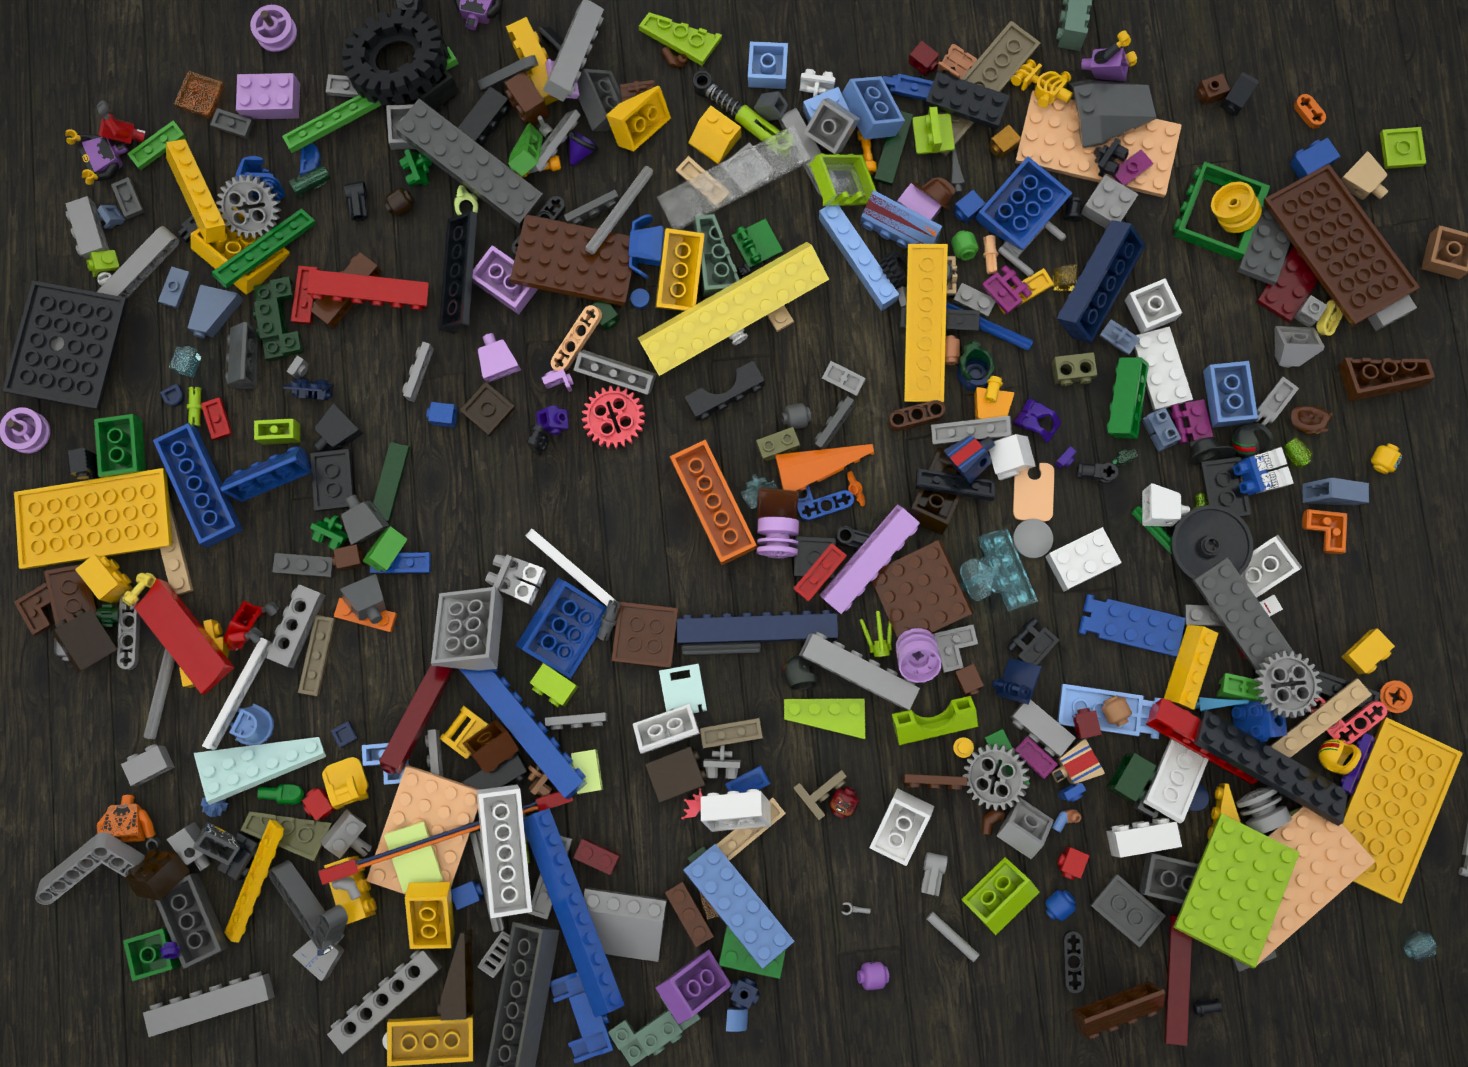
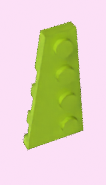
M648 13L639 25V31L676 52L686 55L687 58L703 66L722 40L721 34H710L702 28L697 30L689 27V24H678L672 22V19L653 13Z
M784 699V720L865 739V699Z

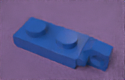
M903 74L893 75V78L883 76V80L890 93L923 101L927 100L934 82Z

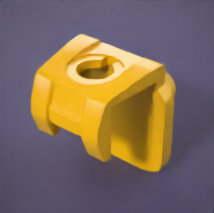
M354 757L333 763L324 769L322 777L330 803L334 809L337 810L345 805L369 798L367 794L368 781L359 759Z

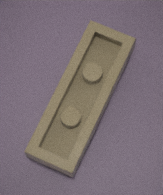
M759 718L700 728L703 748L763 738Z

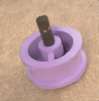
M278 5L263 6L254 13L251 19V31L264 49L271 52H280L286 50L294 43L297 36V28L289 13L283 7Z
M15 408L9 411L1 420L0 437L8 447L19 452H37L47 444L50 438L49 422L44 416L31 409Z

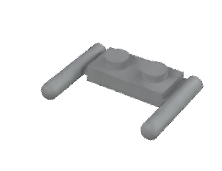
M1048 221L1023 250L1006 241L999 248L998 252L1024 274L1031 277L1034 271L1018 257L1044 228L1060 241L1065 240L1066 234Z

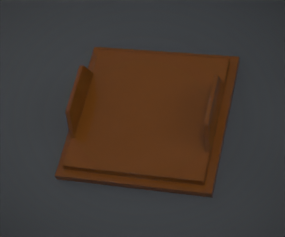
M759 487L756 521L764 517L796 519L799 491Z

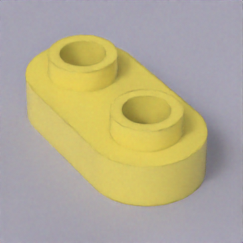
M1333 299L1327 302L1326 305L1328 306L1316 324L1320 335H1332L1343 316V313Z

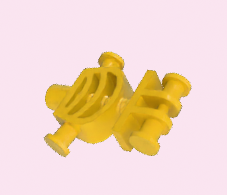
M1028 59L1016 71V74L1011 77V82L1015 86H1019L1023 82L1021 88L1023 91L1032 82L1035 83L1034 95L1038 98L1037 103L1042 108H1046L1049 103L1052 104L1057 98L1068 103L1073 96L1071 91L1065 89L1066 84L1071 81V75L1067 71H1064L1061 75L1049 71L1039 77L1042 65L1039 63L1036 66L1035 61L1032 59Z

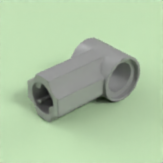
M930 852L926 853L923 867L925 872L921 887L922 893L939 896L942 875L946 871L947 856Z

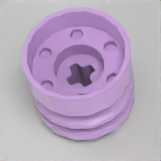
M764 517L758 519V533L765 535L766 538L757 539V544L762 545L757 547V554L770 558H787L798 555V549L792 548L798 546V541L790 539V537L799 535V520L785 517Z
M915 628L905 631L898 637L896 653L899 671L908 681L920 683L932 680L938 675L941 669V657L937 640L930 631Z

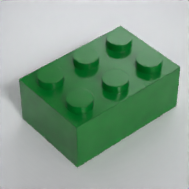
M134 414L94 419L98 476L105 478L146 471L142 419Z
M727 926L719 966L780 979L785 951L764 969H761Z

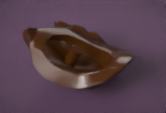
M1299 406L1292 410L1291 420L1298 430L1308 435L1320 434L1321 432L1329 431L1326 429V426L1331 421L1333 414L1316 406Z

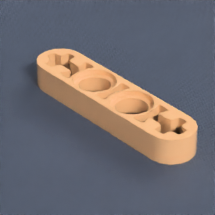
M589 305L582 311L551 359V366L554 370L564 369V371H567L602 318V312L598 307ZM590 311L594 312L595 318H590ZM586 320L588 321V323H591V325L589 326V324L584 323L583 321ZM583 325L586 328V333L583 336H579L577 330ZM571 341L575 343V350L573 352L567 350V345ZM559 359L562 360L563 367L559 366L557 362Z

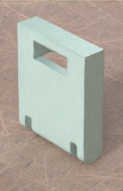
M699 663L659 670L666 712L688 704L691 705L693 713H699V704H702L703 712L707 711ZM690 670L691 677L671 681L670 673Z

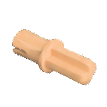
M988 235L983 238L985 249L983 257L986 258L987 274H995L997 272L996 257L999 253L996 249V237Z

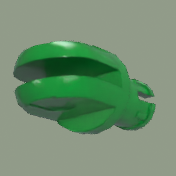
M280 784L277 788L260 786L258 789L259 800H276L278 804L295 805L300 803L304 797L302 788L294 784Z

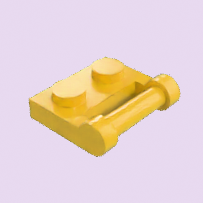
M463 705L460 709L461 713L446 733H442L439 738L465 759H468L471 755L462 743L486 727L488 723ZM468 716L471 721L458 738L453 741L451 739Z

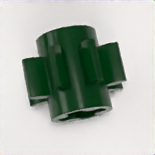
M104 603L102 608H97L96 617L103 627H113L114 623H119V608H114V603Z

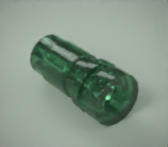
M324 165L306 172L302 176L299 174L296 179L293 177L288 181L297 197L303 195V192L307 193L313 187L316 189L324 185L325 181L331 178Z

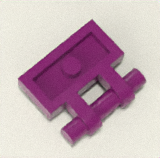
M1005 265L1001 269L1004 276L1001 277L996 272L982 284V288L1006 314H1009L1022 303L1023 300L1019 294L1022 293L1027 299L1032 295V292L1028 289L1029 286L1016 276L1017 273ZM1008 281H1011L1015 285V290H1013L1010 287V285L1007 283Z
M1204 399L1184 403V411H1180L1179 404L1171 406V417L1175 421L1176 429L1181 437L1179 440L1180 444L1188 442L1186 435H1190L1192 441L1213 437ZM1182 418H1186L1188 428H1184Z

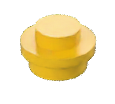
M962 737L955 741L953 750L958 757L966 758L973 753L974 745L970 739Z

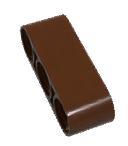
M933 400L896 410L891 413L888 426L892 431L898 432L939 421L945 412V406L941 401ZM936 407L940 410V414L935 415L931 413L930 409ZM918 412L921 415V419L916 420L911 414ZM899 417L903 423L896 425L892 419Z

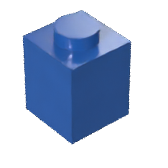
M972 190L955 204L954 215L959 221L967 224L977 216L986 203Z
M431 402L430 408L428 407L426 417L434 426L455 428L458 408L454 404Z
M476 880L451 890L456 910L483 899L482 885L477 883Z

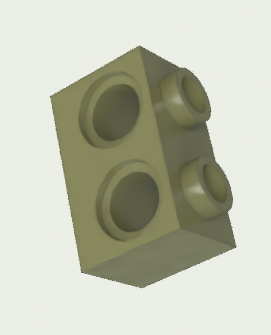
M1094 352L1057 356L1052 360L1055 384H1061V386H1069L1073 382L1088 384L1097 376ZM1080 366H1086L1089 372H1082ZM1066 368L1069 371V375L1062 374L1060 369Z
M793 427L756 440V446L763 463L776 459V454H786L800 450V443Z

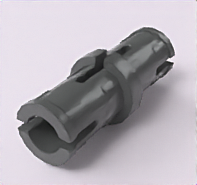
M609 600L606 612L601 617L602 623L597 634L600 640L605 638L608 641L612 628L617 622L616 616L621 607L618 601Z

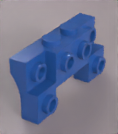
M578 971L551 980L550 987L554 996V1003L569 997L582 1036L568 1042L574 1055V1063L612 1051L614 1045L608 1034L607 1024L610 1023L609 1016L604 1014L596 1018L594 1017Z

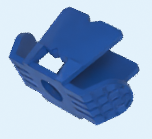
M650 214L643 215L632 221L629 242V267L645 279H648L649 276L638 269V263L660 267L664 237L663 226L642 229L653 221V217Z

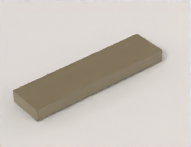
M319 615L314 617L298 693L318 697L320 695L336 622L335 618Z

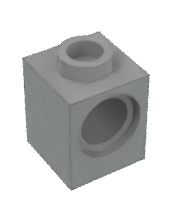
M1310 295L1304 301L1294 319L1307 327H1311L1319 320L1328 305Z

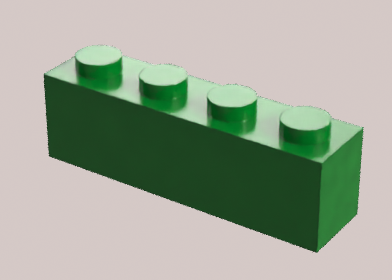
M1142 357L1119 358V363L1116 366L1117 376L1116 382L1113 385V402L1110 404L1111 415L1107 423L1108 434L1116 439H1138L1149 363Z

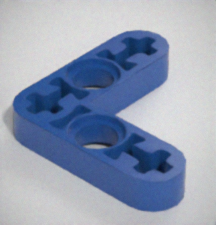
M807 485L805 489L807 496L803 499L798 498L797 511L802 520L812 521L850 508L853 505L854 496L850 491L843 490L813 500L809 485ZM842 495H845L846 498L850 497L847 505L844 502L838 503L839 508H835L833 498L836 497V501L842 499ZM823 501L831 502L832 508L829 511L822 510L821 503ZM817 503L820 514H817V511H813L811 516L808 517L807 514L802 513L805 507L811 510L815 508L814 504Z

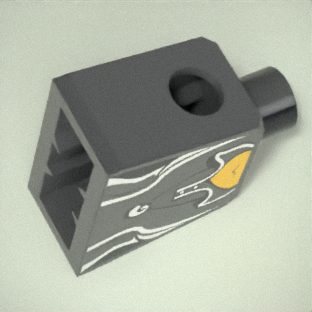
M207 822L195 839L193 849L229 865L240 847L231 833Z

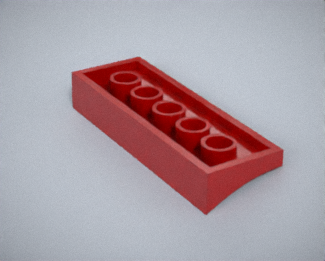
M157 578L148 593L134 606V609L198 691L205 695L235 667L168 582Z

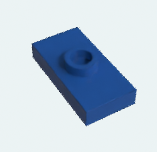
M762 765L736 777V779L726 782L725 785L728 791L746 793L750 789L759 790L771 782Z

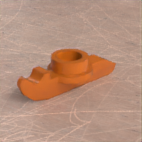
M849 471L847 473L850 482L848 491L857 497L856 500L861 506H864L865 498L862 493V485L856 480L853 472Z

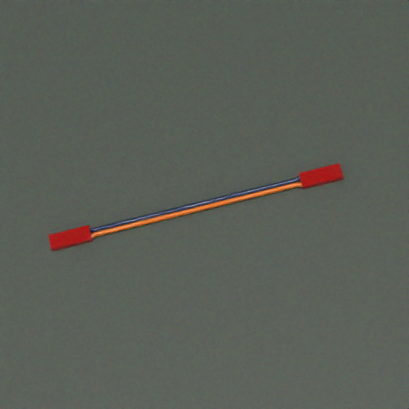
M559 791L535 798L533 803L522 806V813L526 814L535 810L542 811L571 802L573 798L571 797L568 800ZM476 821L359 861L352 859L319 870L318 873L322 885L359 873L358 870L478 830L480 829V823Z

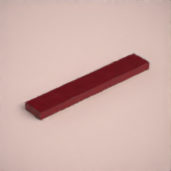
M1170 915L1164 1043L1187 1046L1192 937L1173 928L1178 916Z

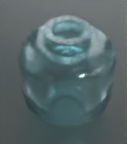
M1418 931L1404 939L1406 946L1403 949L1409 959L1414 957L1416 961L1422 962L1436 955L1435 949L1438 947L1429 932Z

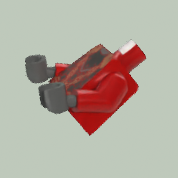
M101 101L97 105L96 110L102 116L99 136L131 144L132 139L140 142L144 141L145 131L135 129L134 123L114 118L112 113L109 114L111 107L105 101Z
M243 601L232 618L223 641L227 644V648L232 651L242 649L249 638L254 643H258L260 641L259 637L263 636V634L254 626L259 616L264 615V612H267L269 616L276 614L277 610H279L277 605L271 601L264 607H257Z

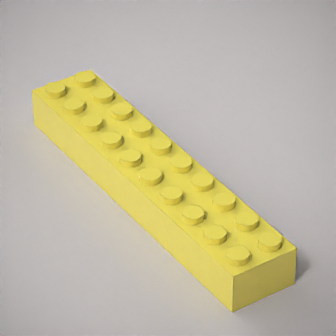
M805 242L638 337V340L660 376L826 282L829 278L813 246Z

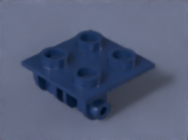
M297 378V381H290V384L283 386V389H292V395L296 398L310 399L312 396L313 399L328 400V398H332V391H329V388L334 386V384L328 383L327 380L309 382L307 378Z
M1009 658L1002 679L998 678L992 682V686L997 690L996 696L1029 705L1042 666Z

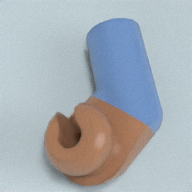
M1074 809L1061 811L1052 828L1061 833L1066 823L1080 822L1081 814Z

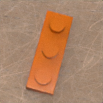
M339 598L334 617L392 633L397 613L384 610L380 612L382 620L379 623L372 624L369 618L359 620L344 602L343 598Z

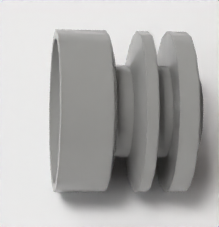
M1271 787L1259 788L1247 793L1243 798L1235 802L1238 808L1246 807L1240 812L1242 816L1252 815L1245 822L1246 826L1263 834L1279 828L1292 820L1286 806H1275V804L1282 800L1281 795L1273 796L1278 791Z

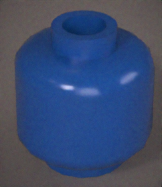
M1057 890L1045 901L1046 913L1053 920L1057 918L1060 921H1064L1076 910L1075 903L1077 901L1067 890Z

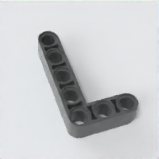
M289 860L268 870L270 880L319 950L322 951L341 939L348 921L347 913L341 905L338 904L325 911Z

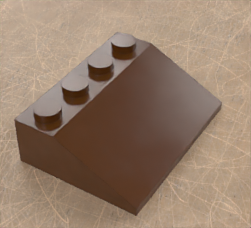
M1148 981L1072 1010L1080 1034L1084 1038L1093 1039L1100 1036L1099 1032L1104 1030L1111 1032L1119 1029L1120 1024L1126 1022L1127 1024H1133L1139 1021L1138 1018L1141 1016L1151 1017L1158 1014V1010L1163 1009L1165 991Z

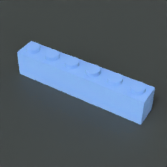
M826 206L819 210L820 222L879 309L883 311L896 303L899 293L889 278H886L887 275L883 273L882 268L840 206Z

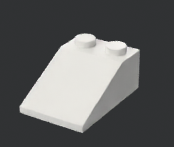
M1276 535L1253 551L1251 561L1246 570L1241 574V577L1257 598L1300 570L1302 566L1279 535Z
M897 788L869 848L907 866L931 817L934 806Z

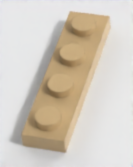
M774 798L769 800L771 825L786 814ZM769 827L733 830L716 845L730 861Z

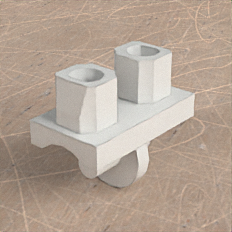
M806 69L805 73L801 74L800 91L814 93L813 97L834 89L835 78L832 72H824L823 76L815 75L816 72L814 70Z

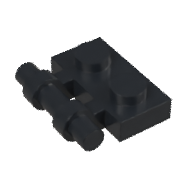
M1032 618L1029 623L1026 622L1022 626L1023 629L1017 636L1014 635L1011 638V643L1007 646V649L1013 652L1017 647L1020 648L1022 651L1017 657L1021 661L1038 665L1059 642V639L1046 627H1043L1038 632L1035 627L1039 622ZM1030 634L1034 638L1026 645L1023 640Z

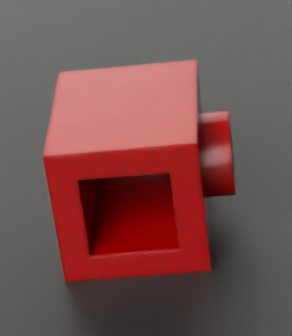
M324 788L310 790L306 794L307 798L302 800L305 804L304 810L309 816H313L316 821L324 819L336 810L332 807Z
M1066 846L1064 854L1061 853L1058 858V870L1063 871L1062 876L1074 880L1075 877L1081 879L1090 855Z

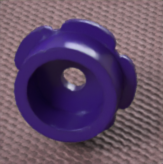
M176 942L164 943V946L159 951L163 959H174L179 957L181 947L177 946Z

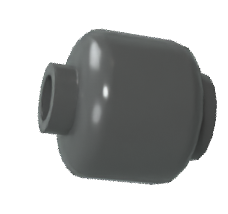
M803 403L787 405L784 413L781 414L783 425L786 424L788 428L793 427L794 430L806 428L808 423L811 422L809 407H806Z

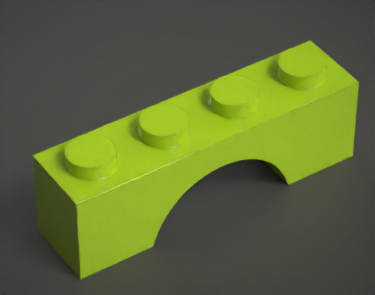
M971 696L951 700L947 709L934 717H920L912 710L892 714L894 731L899 745L978 727L976 708Z

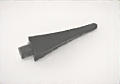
M955 146L954 151H952L951 185L956 189L955 194H961L965 181Z

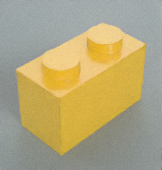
M1376 628L1369 630L1342 658L1358 675L1370 674L1377 668L1375 664L1380 660L1387 659L1391 655L1390 650L1395 646Z

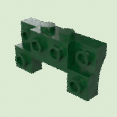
M290 277L273 279L268 284L254 286L256 302H254L253 316L257 320L258 325L255 330L258 339L262 340L265 360L268 362L304 353V349L300 345L301 334L298 331L287 333L283 303L281 302L294 298L291 288L293 280Z

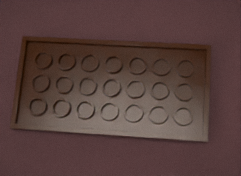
M1329 164L1263 200L1268 211L1352 327L1420 288Z

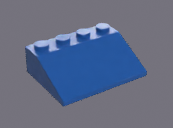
M1027 156L978 212L975 220L992 234L1023 250L1070 197L1072 192Z
M291 447L284 454L270 456L269 460L265 462H256L250 466L251 468L233 472L232 476L226 478L220 489L223 493L243 502L310 474L311 463L304 449L301 447Z
M557 578L516 646L571 679L597 637L602 623L601 617L605 614L607 607L566 581Z

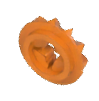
M1396 680L1384 683L1385 685L1380 689L1379 699L1386 706L1388 712L1401 713L1406 711L1411 706L1413 700L1410 688L1405 683ZM1397 691V697H1399V699L1401 700H1395L1393 702V697H1391L1389 693L1393 694Z

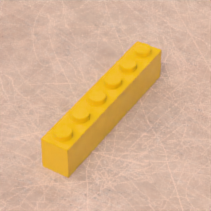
M186 140L166 142V159L205 243L225 240V223Z

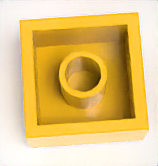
M94 554L75 569L99 600L116 604L126 591L131 592L133 590V587L130 585V578L118 570L120 568L118 563L113 559H107L105 556L101 557Z

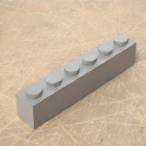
M582 0L545 83L544 92L562 102L567 95L571 97L576 87L573 83H576L581 75L579 68L582 69L587 60L584 56L589 54L593 46L590 42L594 41L598 34L596 27L599 28L604 19L601 17L603 8L589 0Z
M819 632L808 635L799 656L905 710H910L920 689L915 686V682L897 677L898 673L889 668L886 671L881 669V664L871 659L869 661L862 659L863 655L854 650L851 653L844 650V645L836 641L833 643L827 641V636Z
M260 971L250 974L249 979L242 981V978H237L229 981V986L222 987V984L209 987L210 991L202 993V990L190 993V998L184 1000L180 996L170 999V1004L163 1006L162 1002L149 1006L150 1010L143 1012L148 1037L274 998L275 995L269 973L262 975Z

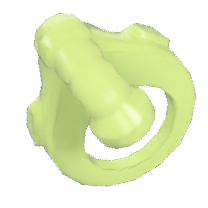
M460 185L454 202L457 215L463 214L460 211V203L464 200L472 202L473 212L478 213V198L474 194L469 193L463 185Z

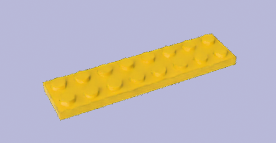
M908 244L904 402H929L933 400L944 402L948 244Z

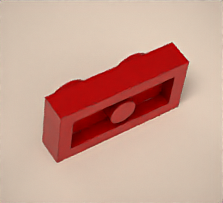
M218 397L201 403L211 439L215 441L233 435L222 399Z

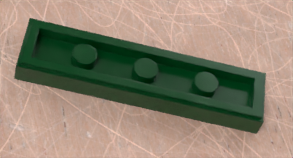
M900 111L905 120L896 136L886 138L874 181L891 186L893 184L913 118V114Z
M393 442L389 444L373 502L374 506L388 522L391 520L410 450L409 446Z

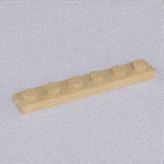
M169 495L173 546L160 548L168 583L177 595L192 592L193 587Z
M1356 678L1287 731L1286 736H1281L1269 746L1291 758L1372 694Z

